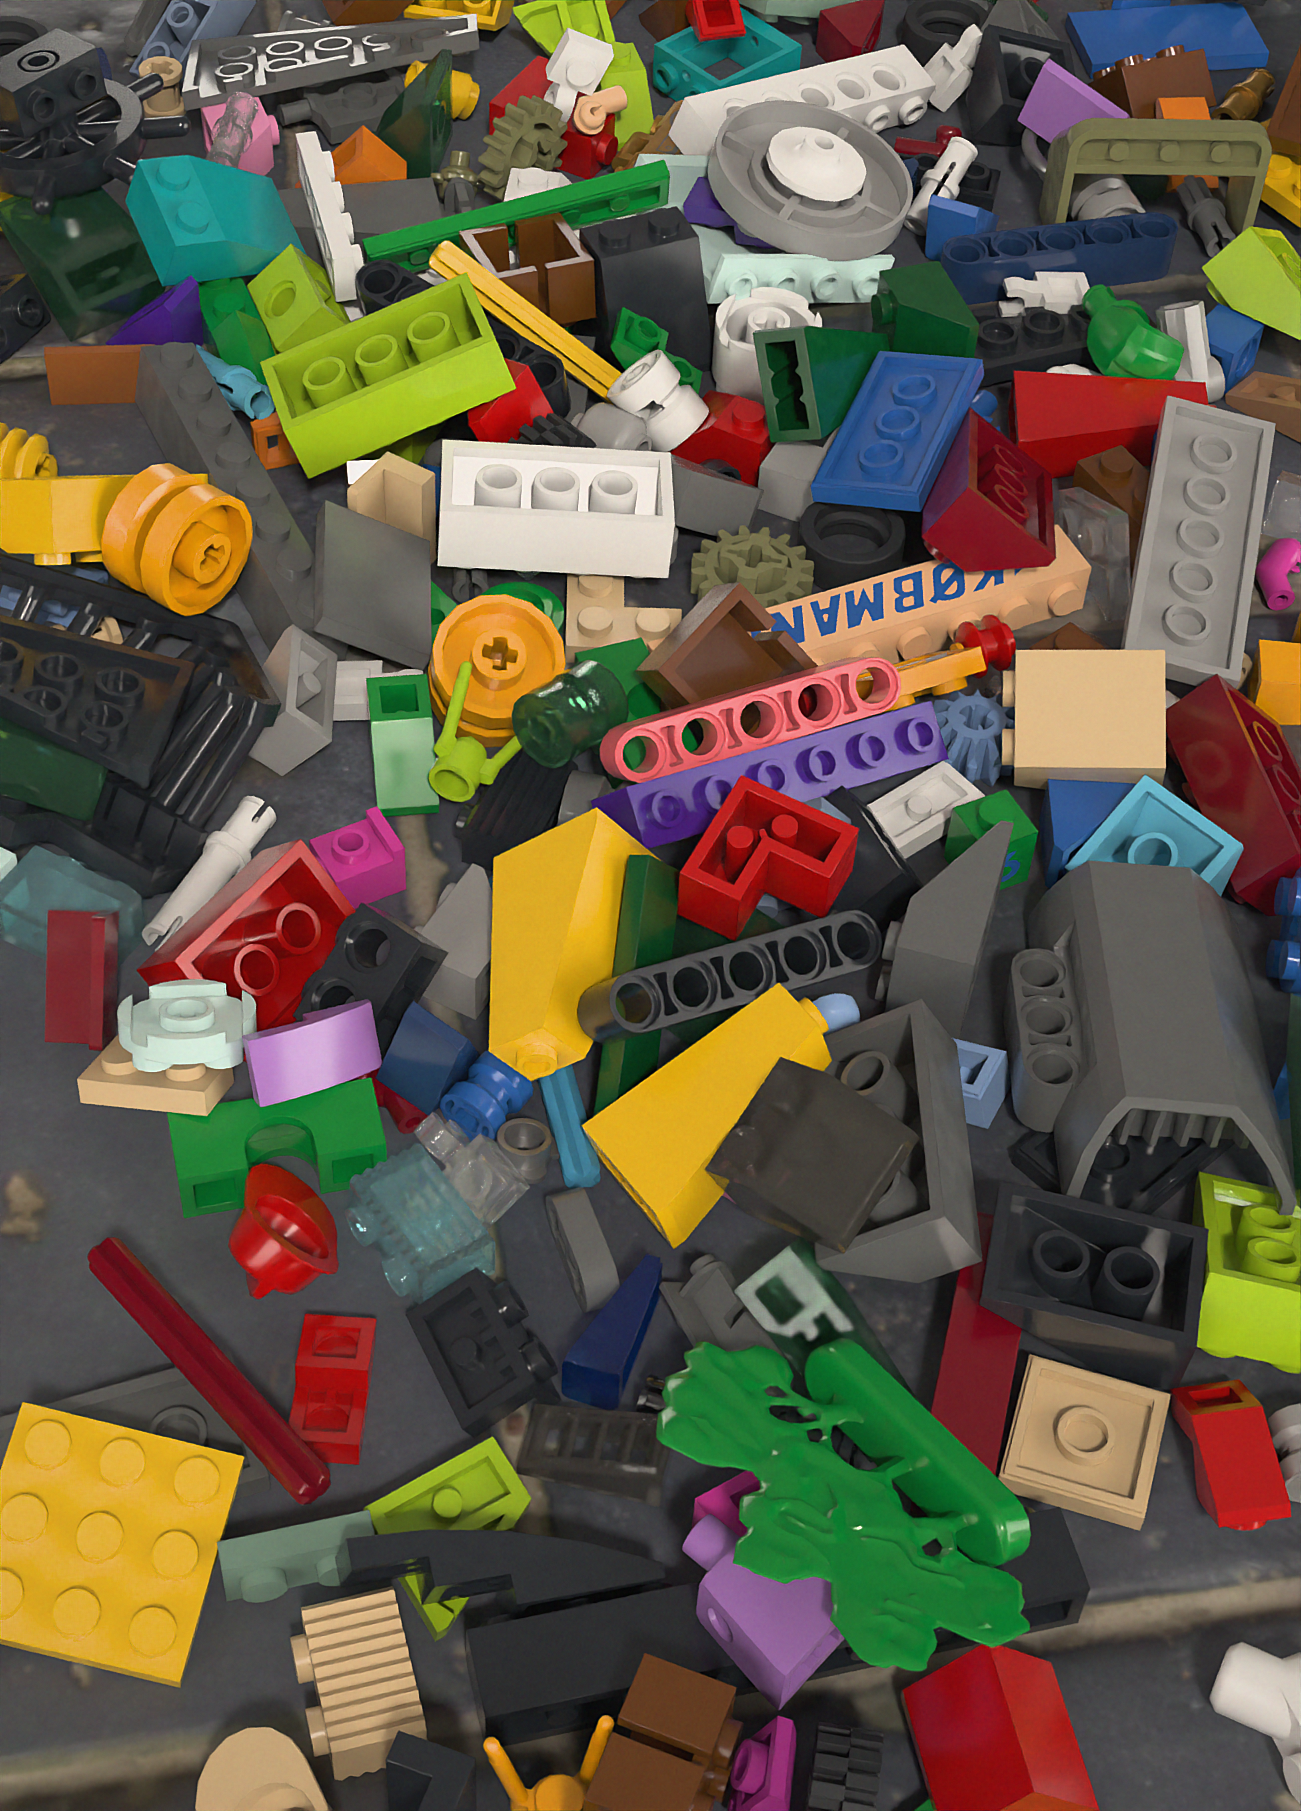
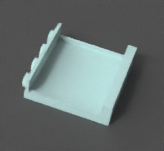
M639 154L635 167L665 160L670 173L667 205L636 214L640 215L659 208L677 206L684 215L683 203L698 177L708 178L710 156ZM690 223L699 236L706 301L708 304L722 303L726 298L736 294L735 301L750 297L751 289L759 287L785 289L801 295L809 303L871 302L872 295L877 294L879 271L891 269L895 260L892 255H872L867 258L850 261H828L826 258L808 254H786L784 250L777 247L762 249L755 245L736 244L734 226L709 227L702 223Z

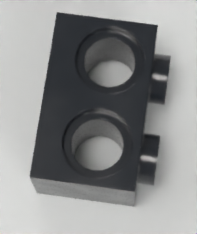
M361 902L356 912L349 915L340 925L335 937L336 945L322 968L314 972L306 981L301 993L302 1001L294 1012L293 1017L303 1021L302 1014L344 1005L353 995L355 1002L368 999L372 1005L380 1054L383 1061L406 1010L413 1001L418 1004L449 952L391 914ZM389 939V955L386 961L378 966L376 961L378 948L385 940Z

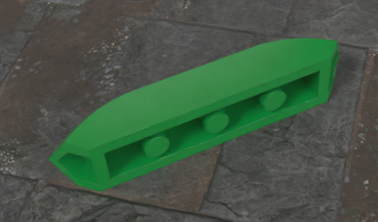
M242 277L198 282L203 338L207 351L229 365H240L250 370L256 376L259 383L268 386L260 362L275 356L264 323Z

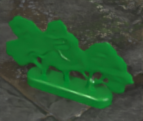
M839 1338L811 1351L805 1362L804 1377L806 1387L813 1401L792 1391L790 1384L794 1376L788 1361L774 1349L760 1345H752L742 1350L726 1351L704 1340L696 1342L693 1349L684 1353L687 1369L665 1377V1387L662 1391V1396L666 1407L658 1414L656 1438L664 1446L678 1451L701 1464L722 1468L734 1467L751 1471L760 1482V1490L744 1495L740 1499L739 1520L748 1529L747 1534L739 1537L736 1542L733 1564L784 1584L795 1579L803 1580L813 1576L829 1581L831 1583V1600L833 1603L830 1621L838 1628L860 1659L870 1665L886 1669L895 1665L906 1670L923 1671L927 1668L929 1657L936 1649L937 1639L934 1629L938 1627L946 1628L967 1639L992 1648L1011 1641L1031 1630L1029 1621L1020 1614L1025 1603L1022 1595V1583L1008 1572L994 1568L1022 1555L1029 1546L1031 1536L1030 1524L1023 1505L1011 1490L860 1345L851 1339ZM769 1386L779 1387L787 1396L782 1398L768 1396L764 1390ZM771 1405L798 1406L797 1410L800 1415L806 1416L813 1413L816 1416V1420L800 1424L779 1420L770 1414L769 1407ZM837 1425L878 1467L864 1470L854 1468L846 1463L832 1447L830 1438L832 1426ZM820 1428L823 1436L818 1443L811 1442L807 1436V1430ZM892 1481L928 1517L912 1518L903 1511L898 1493L893 1489ZM935 1538L938 1539L942 1546L941 1552L935 1556L925 1555L922 1546ZM957 1546H958L969 1558H971V1559L974 1560L975 1562H972L970 1559H968L966 1556H964L962 1553H960V1552L957 1550Z

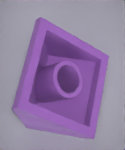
M1048 59L1038 75L1018 121L1051 144L1059 132L1085 119L1130 118L1129 114L1051 59Z

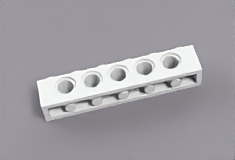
M900 45L685 97L668 135L683 155L710 156L719 129L731 114L754 103L775 100L797 101L822 106L844 114L878 133L883 129L901 124L909 125L920 119L927 110V102L937 84L907 47Z

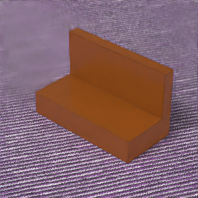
M155 344L44 347L51 404L136 403L135 393L140 350L142 346H154Z

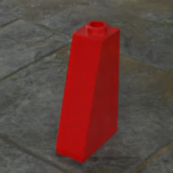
M1014 370L1006 411L1008 439L1050 472L1052 478L1074 476L1077 461L1122 445L1142 466L1151 465L1153 436L1158 429L1161 410L1167 395L1216 408V405H1209L1206 382Z

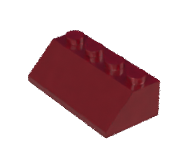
M970 407L923 506L922 538H924L923 543L925 547L942 563L949 564L952 561L965 572L1048 567L1056 559L1052 474Z
M1215 674L1166 709V732L1168 734L1166 751L1172 760L1183 769L1187 781L1182 784V788L1191 804L1204 817L1243 844L1242 854L1225 886L1227 891L1238 903L1243 904L1247 901L1268 917L1277 916L1274 911V900L1279 879L1281 877L1293 878L1296 871L1301 867V770L1279 723L1221 676Z

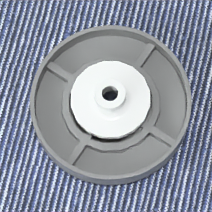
M764 101L737 110L720 127L708 162V179L711 189L723 209L737 222L740 231L747 236L759 238L774 247L784 250L786 254H808L826 258L828 261L858 260L875 255L886 249L897 238L913 199V187L909 172L899 155L883 138L865 125L844 114L804 102Z

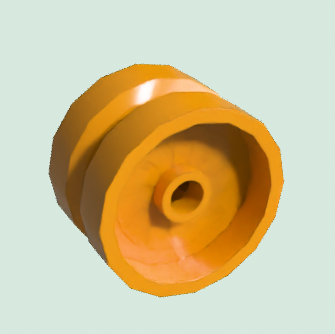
M173 464L151 465L135 475L122 489L106 517L101 539L103 563L113 578L137 591L149 595L150 599L184 616L200 614L220 602L236 583L248 559L253 538L252 517L243 501L210 484H206L205 481Z
M506 594L482 595L456 606L440 624L432 647L430 664L427 671L431 708L440 724L444 726L460 665L464 661L470 662L472 664V672L455 736L457 738L472 736L484 748L504 747L548 703L554 702L566 663L563 640L552 620L532 603Z

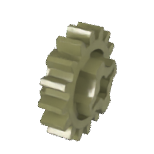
M522 95L519 97L517 107L508 103L505 106V116L501 119L494 118L492 122L496 130L493 135L484 136L483 142L488 145V149L478 158V162L486 165L478 175L479 180L486 183L484 187L485 193L493 196V198L500 202H504L511 168L526 169L533 167L551 172L553 167H560L562 165V160L558 158V154L567 147V141L561 139L560 136L566 131L568 126L567 123L560 120L563 114L560 109L538 96L533 95L530 99Z
M742 525L739 527L738 535L731 536L722 529L718 531L717 543L704 539L701 542L700 553H693L690 592L698 594V604L714 585L740 582L764 608L812 595L813 561L805 560L806 548L804 546L789 547L790 535L783 534L774 539L770 537L769 527H763L759 533L750 534L746 525Z

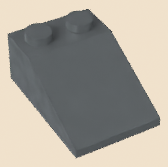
M1003 820L997 823L910 898L903 923L891 921L884 944L882 959L893 961V964L884 962L875 995L876 1000L886 1002L885 1012L922 999L949 1035L955 1039L960 1038L996 908L1014 823Z

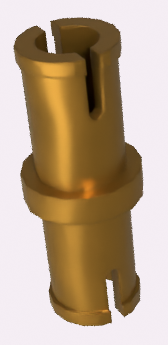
M1265 69L1253 70L1243 83H1237L1225 94L1224 102L1212 112L1211 117L1214 118L1213 120L1253 119L1260 112L1263 101L1275 90V87H1271L1275 84L1273 75Z

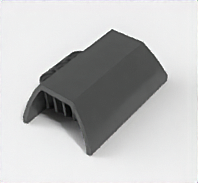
M1088 860L1069 871L1043 895L1028 917L1026 931L1029 949L1019 952L1012 960L1002 1012L1014 1111L1017 1118L1025 1126L1035 1131L1053 1132L1061 1194L1080 1198L1095 1156L1108 1135H1112L1118 1144H1126L1128 1135L1142 1136L1148 1145H1156L1159 1136L1172 1137L1179 1146H1187L1189 1137L1202 1138L1209 1147H1217L1221 1138L1232 1139L1239 1148L1246 1149L1249 1141H1251L1269 1168L1279 1215H1293L1297 1203L1238 923L1229 907L1209 883L1191 868Z

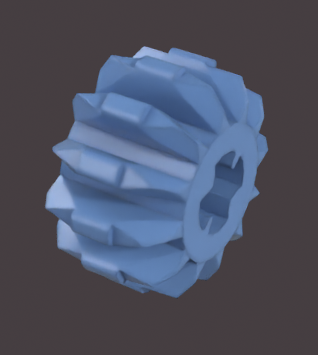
M976 688L971 696H965L956 690L951 693L947 700H935L933 709L949 758L944 760V762L950 764L971 784L975 780H981L993 787L999 776H1010L1014 765H1002V729H1015V708L1003 707L1001 694L992 698L982 697L978 688ZM938 763L928 765V767L931 768Z

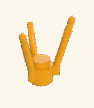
M604 1715L598 1720L581 1769L575 1777L565 1774L549 1775L539 1780L532 1789L524 1787L499 1741L494 1737L485 1739L483 1743L484 1751L510 1798V1810L583 1811L584 1798L614 1727L613 1718L609 1715Z

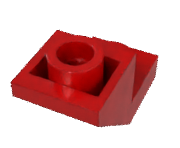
M1240 1379L1170 1389L1172 1416L1193 1443L1197 1499L1219 1528L1228 1527L1234 1530L1247 1531L1263 1527L1268 1520L1291 1517V1503L1263 1406Z

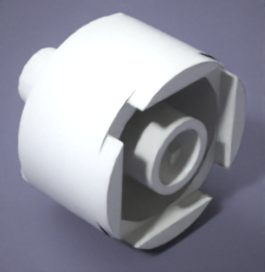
M773 287L751 289L750 297L735 301L736 294L726 298L718 307L715 319L712 374L716 381V391L737 395L764 405L753 332L756 330L797 326L822 327V318L817 312L815 317L808 310V300L797 293Z

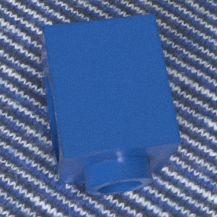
M1219 303L1205 317L1210 355L1215 357L1223 370L1225 395L1254 366L1265 324Z

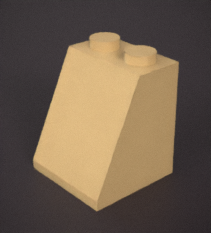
M1016 650L1015 671H1003V707H1015V729H1002V765H1014V785L1046 790L1048 779L1137 784L1145 774L1161 786L1163 785L1166 769L1165 650Z

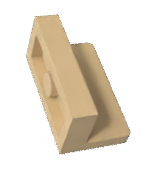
M387 451L348 488V509L429 540L431 565L437 559L435 473Z

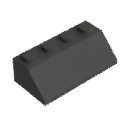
M922 999L823 1036L832 1062L805 1093L816 1263L823 1270L921 1283L983 1261L956 1042Z

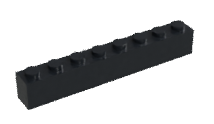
M1024 1507L1031 1531L1029 1546L1022 1555L994 1567L1008 1572L1022 1583V1595L1025 1603L1020 1614L1029 1621L1031 1629L1024 1634L1078 1623L1091 1588L1061 1508L1057 1507L1035 1512L1032 1508ZM935 1538L922 1546L925 1555L935 1556L941 1552L942 1546L938 1539ZM957 1546V1550H958L960 1553H962L964 1556H966V1557H967L968 1559H970L972 1562H975L974 1560H972L971 1558H969V1557ZM701 1581L675 1587L664 1582L652 1583L635 1590L630 1596L598 1602L592 1598L575 1599L564 1603L554 1612L525 1618L518 1614H502L486 1620L480 1627L466 1630L467 1668L483 1742L488 1737H494L502 1747L593 1728L597 1726L598 1720L604 1715L611 1716L614 1723L618 1722V1716L644 1653L737 1687L735 1697L760 1691L700 1623L696 1615V1607ZM938 1627L934 1629L937 1645L932 1654L981 1643L967 1639L946 1628ZM844 1639L806 1681L876 1666L860 1659Z

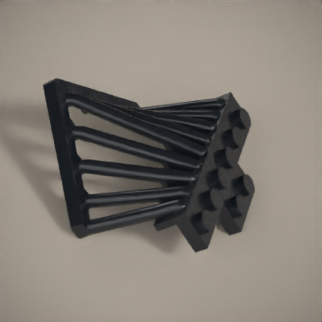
M0 553V584L22 590L10 617L34 623L44 601L53 599L80 607L65 631L91 637L101 618L112 616L136 623L134 630L120 645L147 651L154 643L158 634L170 633L192 640L190 645L176 659L196 663L192 686L148 788L131 779H125V776L0 716V847L4 849H17L21 844L34 842L54 844L69 853L68 859L73 864L87 870L101 871L117 880L118 889L130 896L140 899H151L154 895L174 892L201 856L209 834L203 828L264 728L274 726L281 707L279 698L239 626L234 622L205 613L184 616L168 609L148 596L46 566L34 565L32 562ZM243 710L240 721L183 815L174 813ZM183 754L156 797H149Z

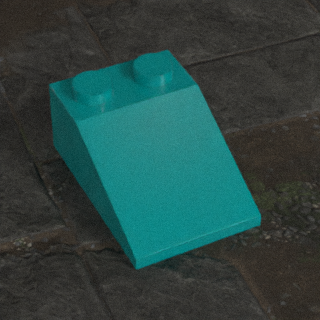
M191 155L138 160L125 202L162 287L176 285L190 275L197 282L259 274L290 244H293L306 254L272 178Z

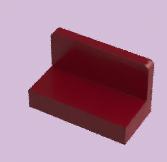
M51 908L48 910L45 1042L89 1044V1050L103 1051L116 1037L119 910Z

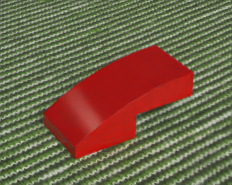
M305 1314L295 1363L296 1386L288 1425L323 1463L360 1464L372 1377L377 1318Z

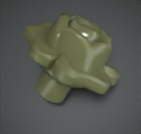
M451 151L450 165L440 170V173H431L434 185L439 186V198L444 199V189L448 182L455 177H461L472 184L474 198L477 192L484 190L486 183L479 180L478 175L469 168L470 153Z

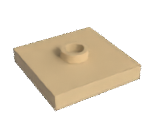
M1030 1354L998 1479L1013 1494L1140 1531L1146 1514L1171 1394Z

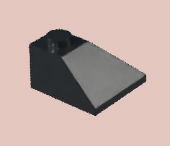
M988 24L983 31L966 96L973 139L1010 147L1022 145V136L1026 126L1019 122L1018 118L1046 61L1051 59L1076 77L1070 44ZM1038 135V137H1037L1036 140L1043 139V138Z

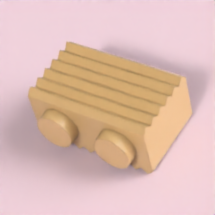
M393 1586L301 1607L304 1634L290 1637L292 1656L298 1684L314 1681L319 1706L305 1709L311 1748L314 1757L329 1754L334 1779L343 1781L349 1776L359 1777L365 1772L375 1773L380 1768L386 1769V1758L398 1730L427 1740L426 1722L423 1716Z

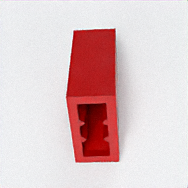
M537 56L489 102V135H493L496 130L492 121L495 117L501 119L505 116V106L508 103L517 107L519 97L522 95L530 99L533 95L544 99L548 88L553 83V81L547 79L545 69L549 62L547 58ZM578 91L573 111L566 122L568 128L560 136L561 139L567 141V147L558 154V158L562 160V165L554 168L588 180L592 179L605 165L612 163L618 150V138L615 136L614 113L606 116L604 127L595 135H586L577 130L573 123L575 106L579 97L587 95Z

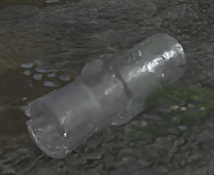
M235 92L227 99V106L223 116L217 119L213 126L211 134L213 143L205 160L238 169L241 155L247 152L251 146L253 139L251 127L259 110L256 109L258 103L254 97L244 92Z

